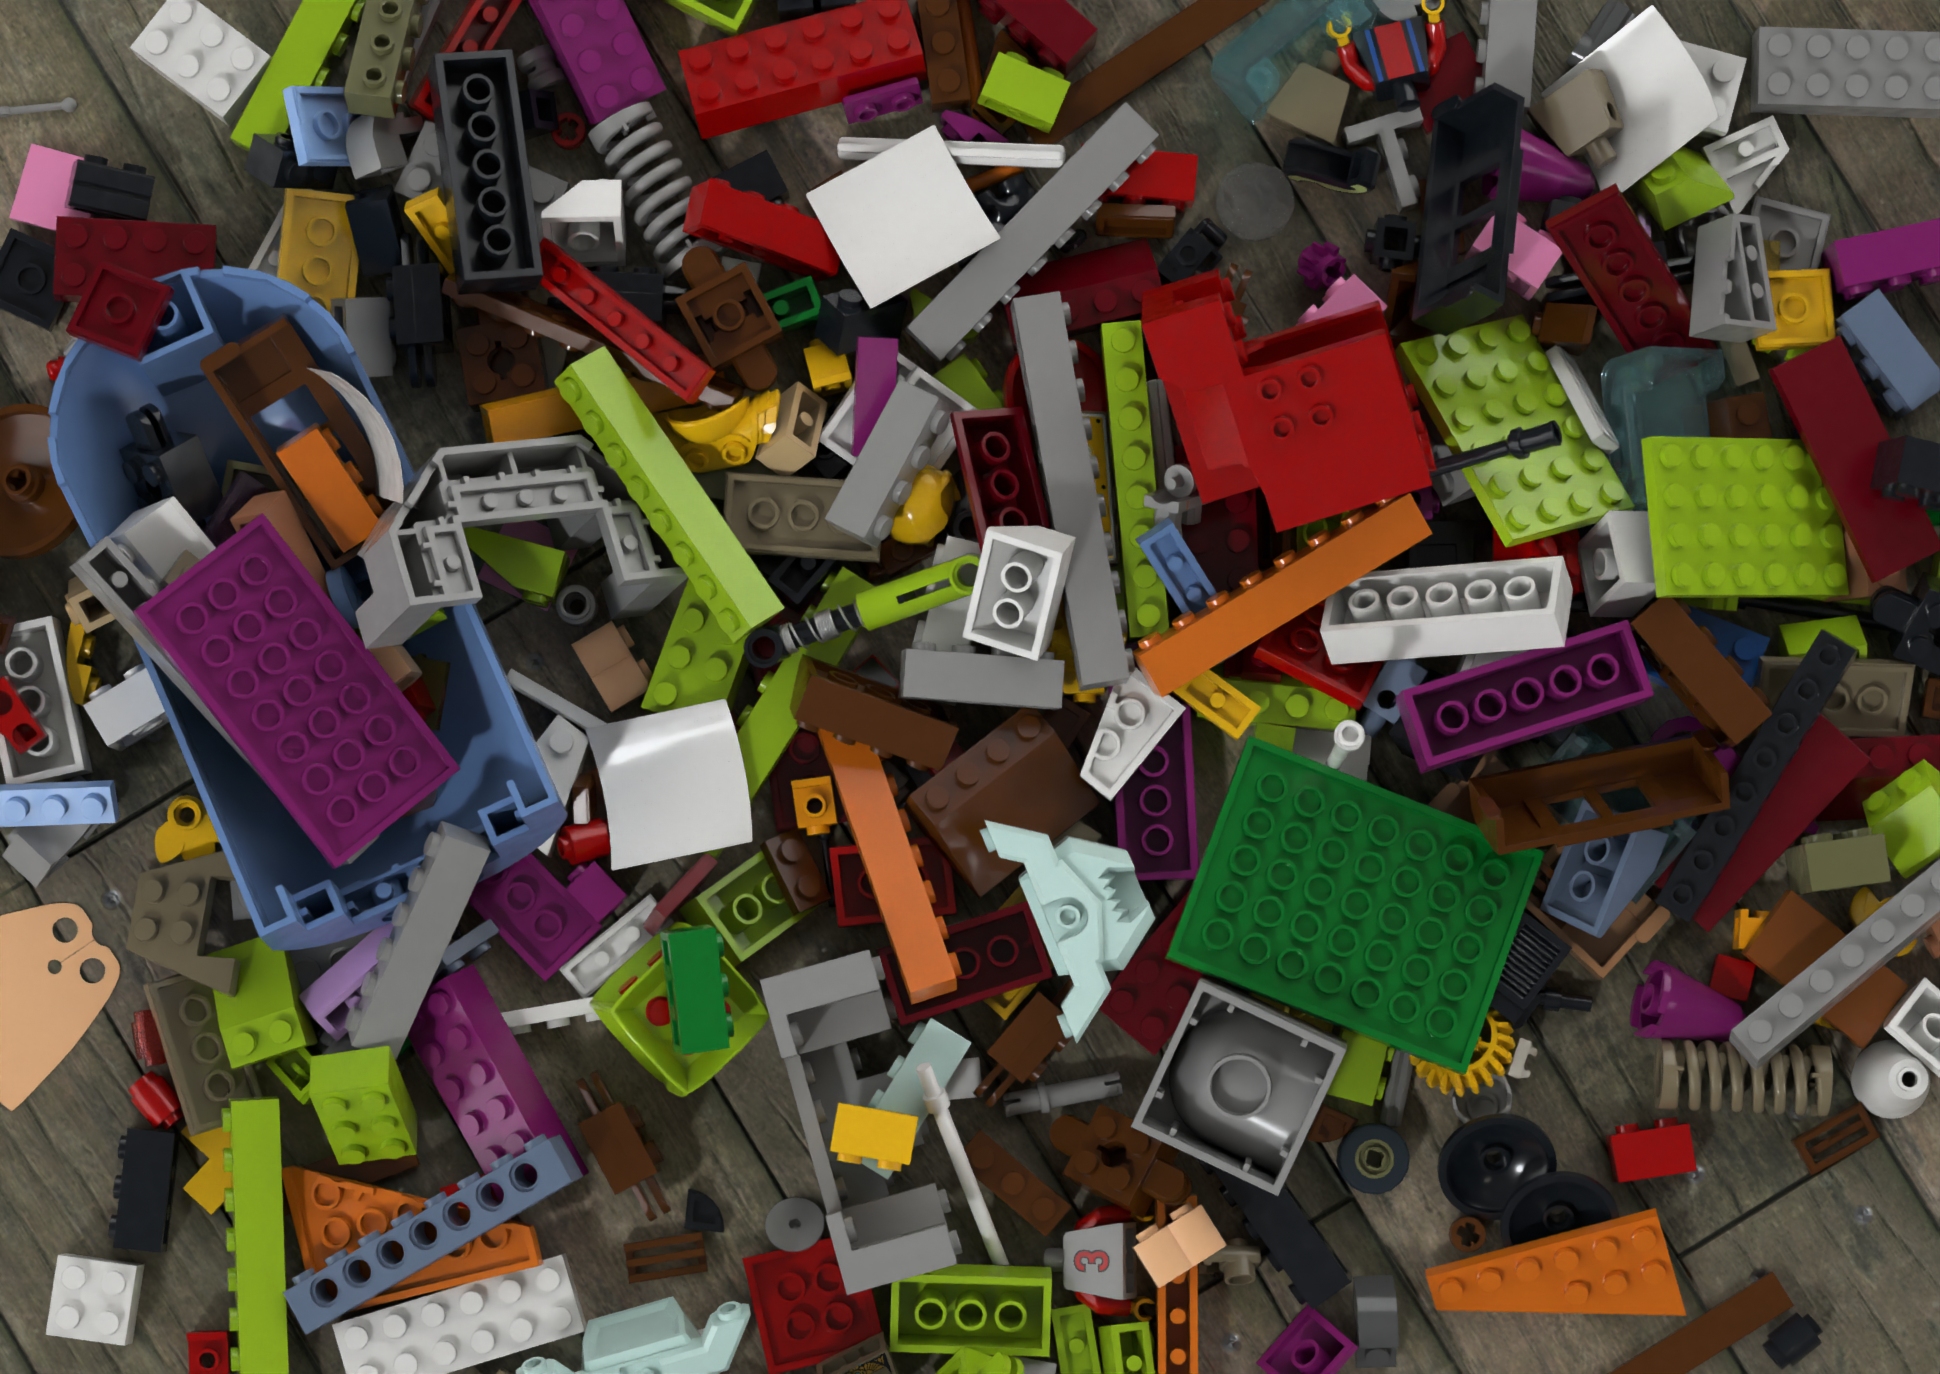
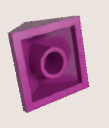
M1307 1304L1256 1364L1267 1374H1336L1358 1347Z

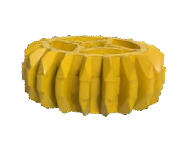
M1489 1007L1483 1025L1491 1031V1042H1484L1482 1037L1479 1036L1470 1061L1476 1062L1468 1066L1467 1072L1464 1075L1409 1055V1060L1412 1065L1416 1066L1417 1076L1421 1079L1426 1078V1083L1431 1089L1440 1084L1441 1093L1447 1095L1455 1087L1457 1095L1462 1097L1465 1093V1088L1471 1087L1472 1092L1478 1095L1480 1091L1479 1084L1484 1082L1487 1086L1493 1087L1494 1082L1491 1076L1495 1074L1504 1077L1505 1070L1502 1064L1512 1063L1513 1058L1509 1050L1514 1049L1515 1042L1513 1037H1510L1513 1033L1511 1023L1505 1022V1017L1492 1007Z

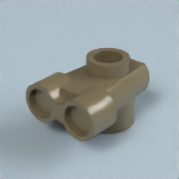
M1236 1238L1226 1241L1227 1246L1198 1263V1274L1224 1272L1226 1284L1246 1285L1256 1280L1255 1270L1261 1263V1253L1259 1246H1249L1248 1240Z

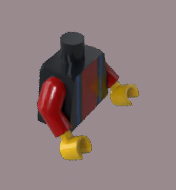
M1426 0L1421 1L1422 9L1428 14V21L1426 22L1422 15L1351 33L1352 40L1348 38L1352 24L1347 16L1341 15V20L1345 26L1342 34L1334 32L1331 21H1328L1326 32L1331 38L1337 39L1338 45L1335 48L1345 76L1362 90L1372 91L1375 99L1379 102L1395 99L1397 109L1400 112L1405 113L1417 109L1420 105L1417 93L1427 91L1430 88L1429 77L1439 72L1447 50L1444 20L1440 19V12L1445 4L1444 0H1440V7L1435 11L1427 9L1425 5Z

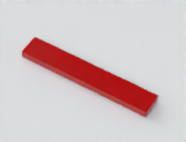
M543 237L539 243L543 277L539 283L686 402L694 404L716 371L551 239Z

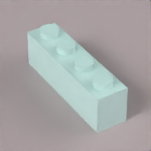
M930 1018L927 1024L919 1021L908 1039L914 1045L906 1058L898 1055L887 1073L893 1079L886 1092L878 1089L867 1106L919 1116L916 1133L929 1114L922 1098L925 1092L917 1075L916 1067L922 1063L929 1062L939 1086L944 1088L972 1043ZM862 1157L863 1165L886 1179H889L894 1171L878 1168V1159Z

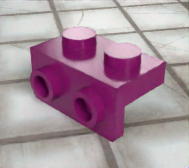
M916 77L850 95L842 99L848 124L868 122L880 115L894 111H907L916 105L923 104L919 81Z

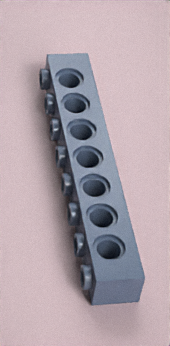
M545 1134L537 1136L523 1145L526 1152L514 1158L509 1153L490 1164L493 1171L482 1178L478 1172L466 1177L457 1183L460 1190L449 1197H447L445 1191L435 1195L423 1203L426 1210L414 1216L412 1211H408L390 1222L393 1227L392 1230L381 1235L379 1230H376L359 1239L357 1242L361 1248L348 1254L345 1248L325 1259L324 1261L328 1267L315 1273L312 1267L292 1278L295 1286L284 1291L283 1294L305 1335L322 1328L582 1178L583 1175L561 1135L547 1139ZM526 1164L532 1165L537 1171L535 1184L530 1183L524 1176ZM493 1183L498 1184L503 1189L504 1198L501 1203L495 1201L491 1195ZM460 1202L466 1204L470 1210L468 1222L463 1221L458 1215L457 1208ZM426 1222H430L436 1227L437 1238L435 1241L430 1240L425 1234L424 1227ZM393 1241L399 1242L403 1247L404 1256L402 1260L397 1259L392 1253ZM360 1260L367 1262L370 1266L371 1275L369 1279L363 1277L359 1272ZM328 1279L334 1281L337 1285L338 1294L336 1298L329 1295L326 1290Z

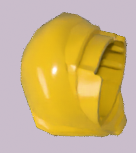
M926 465L922 470L918 471L912 483L910 497L903 505H900L893 518V527L890 532L893 539L906 545L925 544L927 547L933 546L935 536L948 523L954 502L961 499L954 478L948 469L941 471L933 466Z

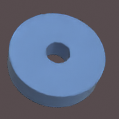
M342 565L335 570L326 571V583L334 606L352 629L358 628L359 625L355 611L363 602L354 580L348 570Z

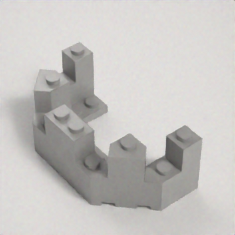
M582 435L439 448L413 474L403 491V504L394 501L383 512L357 553L365 561L374 593L355 611L365 649L402 645L440 607L477 603L483 598L463 531L465 527L546 519L554 548L562 551L590 548L598 539L603 537L613 573L601 583L611 620L645 616L684 582L688 576L674 561L672 553L659 534L652 529L648 518L640 506L630 497L626 486L616 471L609 466L602 455L592 449L594 444Z
M870 950L760 980L781 1059H784L823 1197L827 1212L825 1217L847 1295L957 1264L955 1255L963 1253L957 1231L948 1230L944 1214L952 1211L945 1188L937 1190L936 1183H931L890 1195L888 1187L895 1185L892 1174L889 1179H886L862 1163L854 1164L838 1161V1152L830 1151L838 1103L867 1107L876 1091L880 1089L886 1092L893 1080L887 1075L888 1072L858 1080L856 1072L863 1070L857 1047L849 1049L847 1041L892 1029L890 1021L898 1019L892 997H883L879 981L886 979L880 956L872 957ZM926 1118L915 1135L914 1147L925 1144L923 1136L930 1134Z

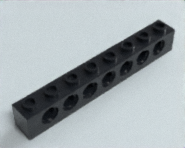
M1821 629L1771 711L1773 714L1766 719L1729 779L1730 809L1710 812L1655 900L1656 903L1687 922L1695 920L1855 659L1859 649L1831 632Z

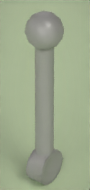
M68 97L62 102L18 107L2 106L0 107V117L54 110H64L71 113L76 110L77 102L75 99Z

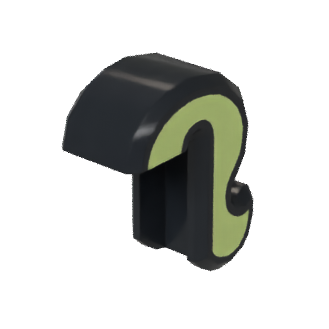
M1293 137L1288 141L1282 172L1285 177L1294 181H1308L1343 193L1365 194L1375 189L1381 155L1377 150L1368 146L1351 151L1305 137Z

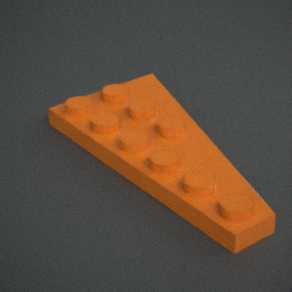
M1656 1208L1425 1269L1426 1279L1435 1308L1441 1311L1687 1316Z

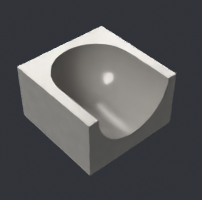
M1202 973L1131 1127L1278 1196L1347 1050V1041Z

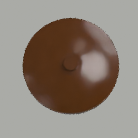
M23 403L0 408V558L20 560L42 555L61 544L79 525L56 481L47 437H50L51 416L48 414L49 408L42 405Z

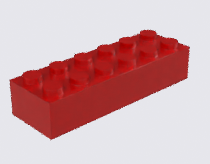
M867 0L678 51L702 140L841 103L844 97L916 77L918 81L928 79L922 48L907 0Z

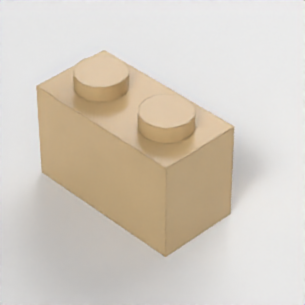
M799 381L793 384L781 394L776 429L768 443L758 444L755 458L781 476H791L814 459L828 403Z

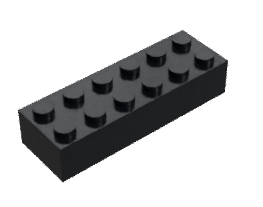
M512 49L435 53L428 68V78L457 294L536 290L543 277V268Z

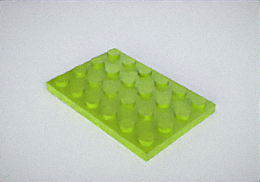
M1523 314L1463 328L1446 337L1438 334L1400 343L1395 350L1399 363L1410 382L1413 383L1418 396L1452 455L1505 440L1510 434V430L1517 427L1525 430L1552 420L1557 422L1562 434L1560 446L1532 452L1529 458L1518 460L1516 457L1508 455L1461 469L1506 548L1598 523L1608 511H1631L1635 507L1604 452L1590 440L1540 343H1537L1535 335L1531 334V328Z
M1650 436L1641 439L1656 598L1841 597L1849 595L1842 521L1802 439Z

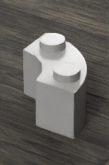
M78 775L70 782L86 780L81 775ZM100 824L15 827L7 837L11 843L2 857L37 888L69 859L67 854L83 837L87 840Z

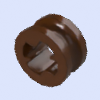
M1460 1217L1449 1228L1450 1242L1456 1249L1462 1252L1470 1253L1477 1251L1485 1242V1227L1479 1220L1473 1217ZM1465 1223L1473 1224V1232L1478 1234L1475 1243L1468 1241L1469 1246L1462 1245V1237L1457 1235V1230L1460 1226L1466 1228Z

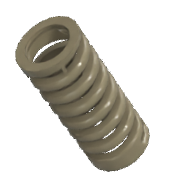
M1658 1039L1655 1050L1653 1079L1654 1102L1657 1109L1675 1110L1679 1107L1681 1076L1686 1059L1689 1082L1688 1107L1690 1110L1697 1111L1701 1106V1086L1707 1061L1710 1080V1109L1713 1112H1718L1722 1108V1087L1728 1062L1731 1078L1730 1107L1734 1113L1742 1111L1744 1081L1748 1062L1730 1041L1721 1043L1717 1049L1715 1043L1710 1040H1704L1700 1042L1696 1049L1694 1043L1689 1039L1679 1041L1676 1048L1675 1040ZM1788 1044L1783 1048L1782 1052L1776 1053L1756 1071L1750 1065L1752 1076L1751 1105L1752 1111L1755 1114H1760L1764 1111L1765 1082L1769 1064H1771L1774 1086L1773 1112L1776 1115H1782L1785 1112L1786 1084L1790 1065L1792 1064L1795 1084V1114L1803 1116L1807 1111V1084L1811 1066L1814 1065L1815 1073L1810 1074V1078L1814 1079V1083L1810 1082L1808 1084V1088H1814L1815 1105L1811 1104V1116L1826 1117L1828 1115L1833 1087V1062L1828 1045H1810L1802 1053L1797 1045Z

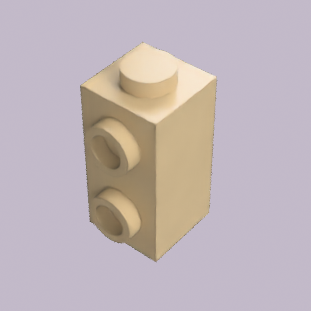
M77 576L68 580L65 609L75 626L81 623L85 632L89 633L115 620L114 616Z

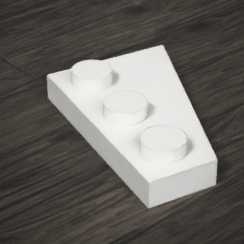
M1136 667L1134 672H1129L1130 678L1126 684L1113 686L1080 773V777L1109 801L1115 797L1186 709L1169 694L1164 697L1154 694L1143 673Z

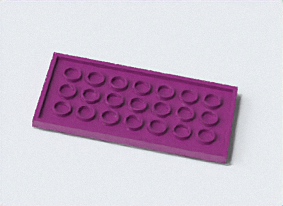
M263 513L133 611L137 619L333 869L339 867L461 769L372 653L365 649L362 640Z

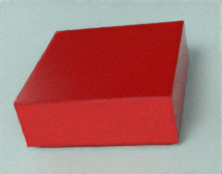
M1716 954L1708 987L1728 998L1747 1002L1756 964Z

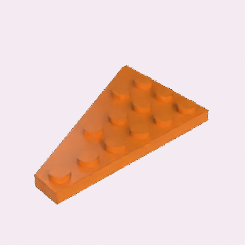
M294 1165L282 1168V1179L305 1271L313 1267L315 1273L328 1267L324 1260L345 1248L348 1254L361 1248L357 1241L376 1230H379L381 1235L392 1230L393 1227L390 1222L404 1213L412 1211L414 1216L426 1210L423 1203L428 1198ZM458 1206L459 1217L463 1221L468 1222L470 1210ZM509 1219L351 1311L540 1266L544 1263L535 1227L532 1224ZM426 1222L424 1227L425 1234L430 1240L435 1241L437 1238L436 1227L432 1223ZM393 1241L392 1253L397 1259L402 1260L404 1256L403 1247L399 1242ZM360 1260L359 1272L363 1277L369 1279L371 1275L370 1266L367 1262ZM328 1279L326 1290L329 1295L336 1298L338 1294L337 1285L334 1281Z

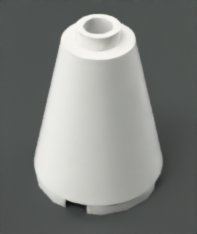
M1883 1040L1871 1044L1860 1052L1854 1064L1850 1081L1854 1096L1867 1111L1882 1118L1895 1119L1913 1113L1922 1105L1930 1089V1071L1925 1064L1897 1040Z

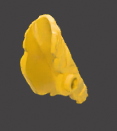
M777 388L771 392L767 390L762 394H755L754 398H750L749 395L744 396L739 402L722 412L711 410L702 405L692 409L683 408L668 412H653L651 414L690 471L705 473L745 465L754 455L757 444L770 441L772 433L777 426L776 421L781 394Z

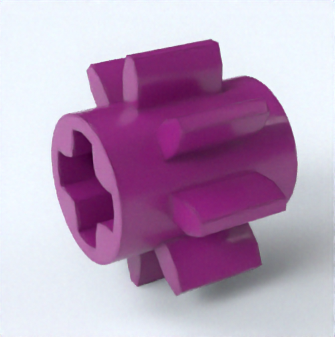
M1314 241L1311 246L1306 247L1299 256V269L1297 270L1299 275L1305 277L1303 284L1315 291L1320 286L1328 290L1339 277L1343 278L1346 258L1338 254L1340 248L1328 241L1323 246Z

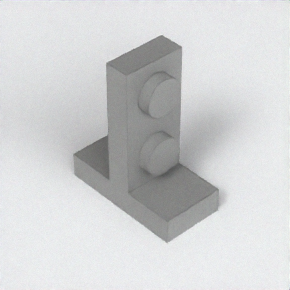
M1420 107L1410 112L1398 111L1345 127L1341 135L1345 149L1376 141L1399 214L1414 210L1417 204L1416 198L1421 197L1416 176L1414 174L1409 176L1404 161L1409 160L1405 141L1403 138L1397 139L1396 134L1421 126L1423 116Z

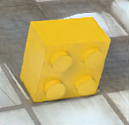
M839 1102L830 1151L838 1152V1161L861 1164L862 1157L878 1159V1168L901 1171L902 1164H911L919 1116Z

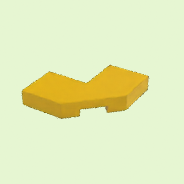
M186 1125L181 1133L203 1152L209 1160L189 1180L183 1189L206 1211L214 1215L225 1203L224 1188H232L231 1172H224L223 1148H230V1132H223L222 1127L190 1136L188 1126Z

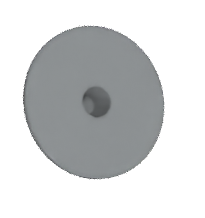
M794 1197L780 1201L770 1210L766 1218L765 1229L769 1240L776 1247L784 1251L798 1252L810 1248L820 1239L825 1223L823 1214L815 1203L805 1198Z

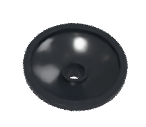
M1505 1113L1480 1116L1460 1126L1443 1145L1437 1164L1439 1183L1449 1202L1461 1212L1485 1220H1501L1502 1211L1507 1200L1523 1183L1538 1175L1557 1171L1556 1154L1548 1135L1534 1122L1521 1116ZM1491 1151H1499L1495 1155H1488Z
M1556 1171L1538 1175L1523 1183L1512 1193L1502 1211L1500 1232L1504 1247L1507 1248L1620 1218L1614 1198L1598 1181L1577 1172ZM1555 1209H1563L1560 1214L1551 1213Z

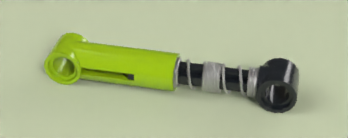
M976 553L965 554L856 593V599H853L852 604L844 607L837 605L835 610L830 608L825 609V611L822 610V612L814 613L813 618L810 619L805 616L804 621L793 625L788 622V624H783V626L778 623L773 626L761 627L750 633L746 638L744 654L747 660L756 667H771L781 660L791 657V654L799 652L800 647L808 649L811 643L830 641V639L838 638V636L841 637L843 632L847 630L857 631L859 626H863L868 631L970 596L972 595L974 585L965 583L961 578L960 571L966 563H971L978 567L981 555ZM949 578L951 585L918 597L916 596L914 590ZM760 637H769L775 643L776 649L772 657H764L757 650V641Z

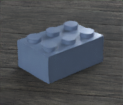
M1879 288L1834 321L1836 337L1840 335L1864 386L1869 384L1878 397L1875 398V401L1887 417L1893 416L1898 421L1940 391V369Z

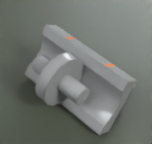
M1185 463L1175 464L1165 472V488L1145 494L1144 506L1155 509L1153 527L1168 517L1177 530H1181V524L1195 525L1201 522L1202 505L1205 504H1202L1199 492L1195 491L1197 486L1191 467Z

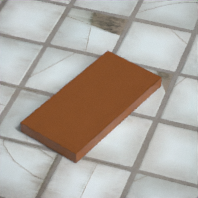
M1786 890L1741 953L1784 987L1842 940L1846 934L1794 891ZM1883 965L1821 1016V1018L1858 1048L1864 1049L1909 985Z

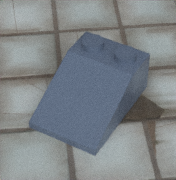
M1584 799L1574 823L1598 818ZM1610 808L1614 815L1621 813L1613 808ZM1653 828L1564 846L1539 909L1595 937L1601 938L1655 871L1669 834Z

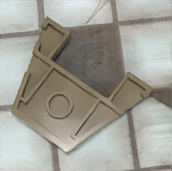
M224 851L140 873L126 950L166 969L186 976L204 986L215 989L224 995L235 997L241 962L235 958L203 956L217 880L236 881Z

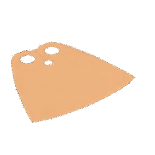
M47 904L0 916V1103L10 1111L18 1107L73 1049L109 999L119 979L120 965L118 960L108 947L102 946L95 941L92 936L93 925L85 911L76 904ZM70 918L76 923L78 933L72 941L62 943L54 937L53 926L58 919ZM96 958L104 964L105 974L99 982L88 983L81 977L80 967L85 960ZM58 960L61 962L62 968L59 973L53 974L48 970L50 961Z

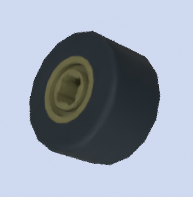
M1366 1123L1354 1127L1349 1133L1344 1135L1337 1149L1336 1162L1340 1175L1349 1186L1362 1193L1378 1195L1393 1190L1403 1181L1409 1169L1410 1154L1406 1142L1396 1130L1384 1124Z

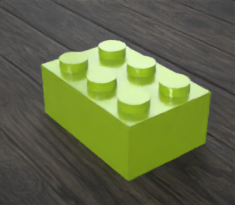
M390 1046L311 1056L309 1096L339 1165L360 1164L366 1161L387 1158L398 1159L402 1156L417 1154L418 1116Z

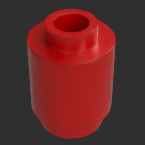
M594 818L588 824H572L562 827L561 836H558L556 840L561 858L563 860L568 859L571 865H576L610 855L608 819Z
M153 1070L138 1079L128 1089V1092L133 1097L131 1102L155 1130L163 1126L167 1131L184 1117L177 1093L162 1075L158 1077Z

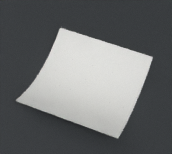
M1653 5L1541 93L1546 98L1587 69L1603 70L1624 128L1608 139L1618 156L1612 163L1597 169L1589 153L1584 155L1594 173L1600 191L1616 183L1623 193L1719 118L1712 95L1696 64L1677 35Z
M935 125L806 194L835 250L870 308L876 307L1001 238L970 190Z
M306 367L321 376L341 393L355 410L366 430L374 456L376 496L403 504L404 486L401 461L394 439L381 415L363 394L344 379L329 371Z
M726 699L585 729L596 761L604 794L610 833L612 871L752 842L751 806L747 778L737 733Z

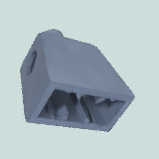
M1414 658L1384 661L1363 703V706L1367 708L1358 721L1367 735L1376 739L1387 720L1393 724L1397 722L1400 712L1395 698L1402 690L1420 685L1428 672L1427 666ZM1383 690H1390L1396 695L1390 705L1382 704L1379 701Z

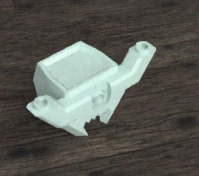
M984 820L987 828L980 830L988 852L997 850L1000 858L1021 862L1025 865L1026 870L1018 876L1025 897L1058 976L1070 975L1073 986L1061 1003L1063 1014L1056 1017L1065 1038L1073 1036L1077 1044L1111 990L1105 971L1124 970L1155 920L1148 900H1146L1135 875L1132 860L1128 851L1122 848L1072 836H1066L1053 847L1048 834Z
M673 1296L588 1320L583 1337L580 1371L573 1372L555 1359L533 1357L526 1360L516 1370V1374H720V1372L727 1371L730 1367L750 1318L749 1304H740L736 1301L720 1305L717 1311L710 1315L702 1336Z

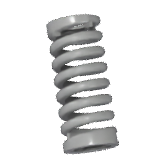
M640 102L606 118L589 132L588 136L596 151L602 155H607L604 160L606 170L611 173H617L614 180H622V189L627 191L624 196L625 205L628 208L637 209L633 217L636 225L647 227L643 234L644 240L647 244L657 245L653 252L654 258L657 262L663 264L660 266V269L666 280L674 281L685 277L682 270V260L690 249L706 246L712 249L719 258L728 248L700 238L692 244L687 239L685 240L686 246L672 249L679 241L690 235L682 232L684 223L679 227L661 232L673 220L686 214L690 196L666 210L656 213L651 212L663 202L688 190L692 186L693 181L691 177L683 176L656 192L641 195L651 185L678 172L682 168L683 163L681 159L673 158L646 174L631 177L641 167L660 159L673 148L670 140H663L648 147L636 156L621 159L632 148L652 140L663 131V126L660 122H652L628 136L627 132H629L630 128L644 119L649 122L657 117L650 102ZM621 133L623 134L624 139L610 142L613 137Z

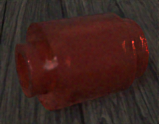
M151 1009L133 1012L134 1022L131 1023L136 1060H145L146 1067L167 1064Z

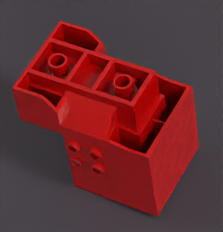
M1218 268L1142 292V329L1158 378L1163 381L1202 504L1261 487L1276 532L1278 533L1432 485L1430 473L1437 471L1429 433L1425 421L1421 419L1419 410L1413 411V408L1420 406L1413 383L1405 385L1379 300L1243 342L1242 339L1247 337V332L1241 314L1235 316L1230 302L1236 300L1229 277L1222 279Z

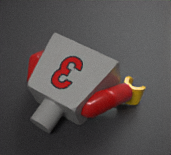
M1115 1204L1097 1207L1076 1222L1074 1231L1064 1233L1063 1248H1047L1045 1250L1044 1267H1051L1052 1272H1063L1064 1288L1074 1291L1077 1300L1097 1314L1127 1317L1129 1314H1132L1142 1322L1150 1321L1152 1319L1151 1316L1139 1315L1138 1308L1142 1303H1155L1146 1296L1137 1297V1255L1132 1248L1136 1245V1222L1129 1221L1133 1218L1135 1221L1143 1223L1152 1220L1154 1215L1141 1218Z

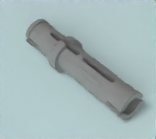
M1115 1071L1114 1073L1046 1086L1044 1082L1036 1083L1035 1088L1008 1093L1004 1092L1002 1100L1003 1106H1005L1006 1118L1012 1115L1041 1110V1114L1049 1113L1050 1108L1113 1096H1123L1122 1085L1119 1082V1072Z

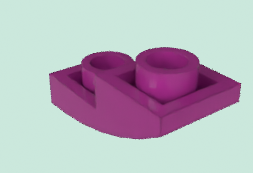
M945 110L940 115V123L944 126L940 131L949 141L977 142L980 140L981 142L1011 143L994 129L969 116Z

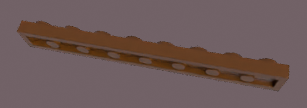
M455 272L445 278L441 293L452 297V301L460 306L468 308L477 307L488 312V316L496 321L513 322L523 326V330L526 333L536 337L547 336L559 341L561 347L572 352L583 351L590 354L605 346L617 365L631 371L633 377L641 381H656L665 385L586 321L513 291L458 295ZM713 375L698 399L704 401L703 404L707 408L722 412L742 399L745 387ZM667 387V389H668L671 393H673V394H675V395H678V394H676L673 390H671L669 387Z

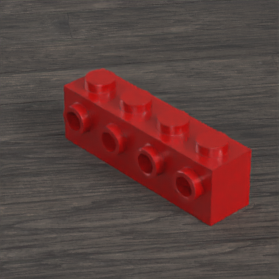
M710 178L692 187L682 232L804 277L811 276L813 280L818 282L837 274L840 257L817 216L809 217L799 213L797 207L789 204L777 205L766 201L765 196L758 192H742L731 188V184L728 181L719 178Z

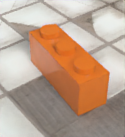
M316 422L277 447L276 454L342 552L345 553L367 539L385 510L373 493L366 496L359 486V483L363 481L361 474L351 460L347 463L343 462L336 451L341 448V445L330 428L327 427L322 431Z

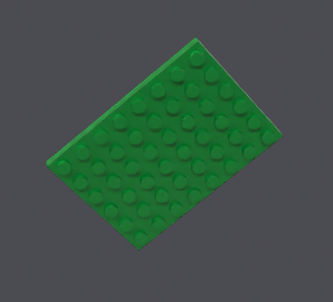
M1249 735L1244 744L1165 959L1464 1075L1471 1061L1545 852L1531 848L1498 855L1496 851L1494 852L1479 827L1473 823Z

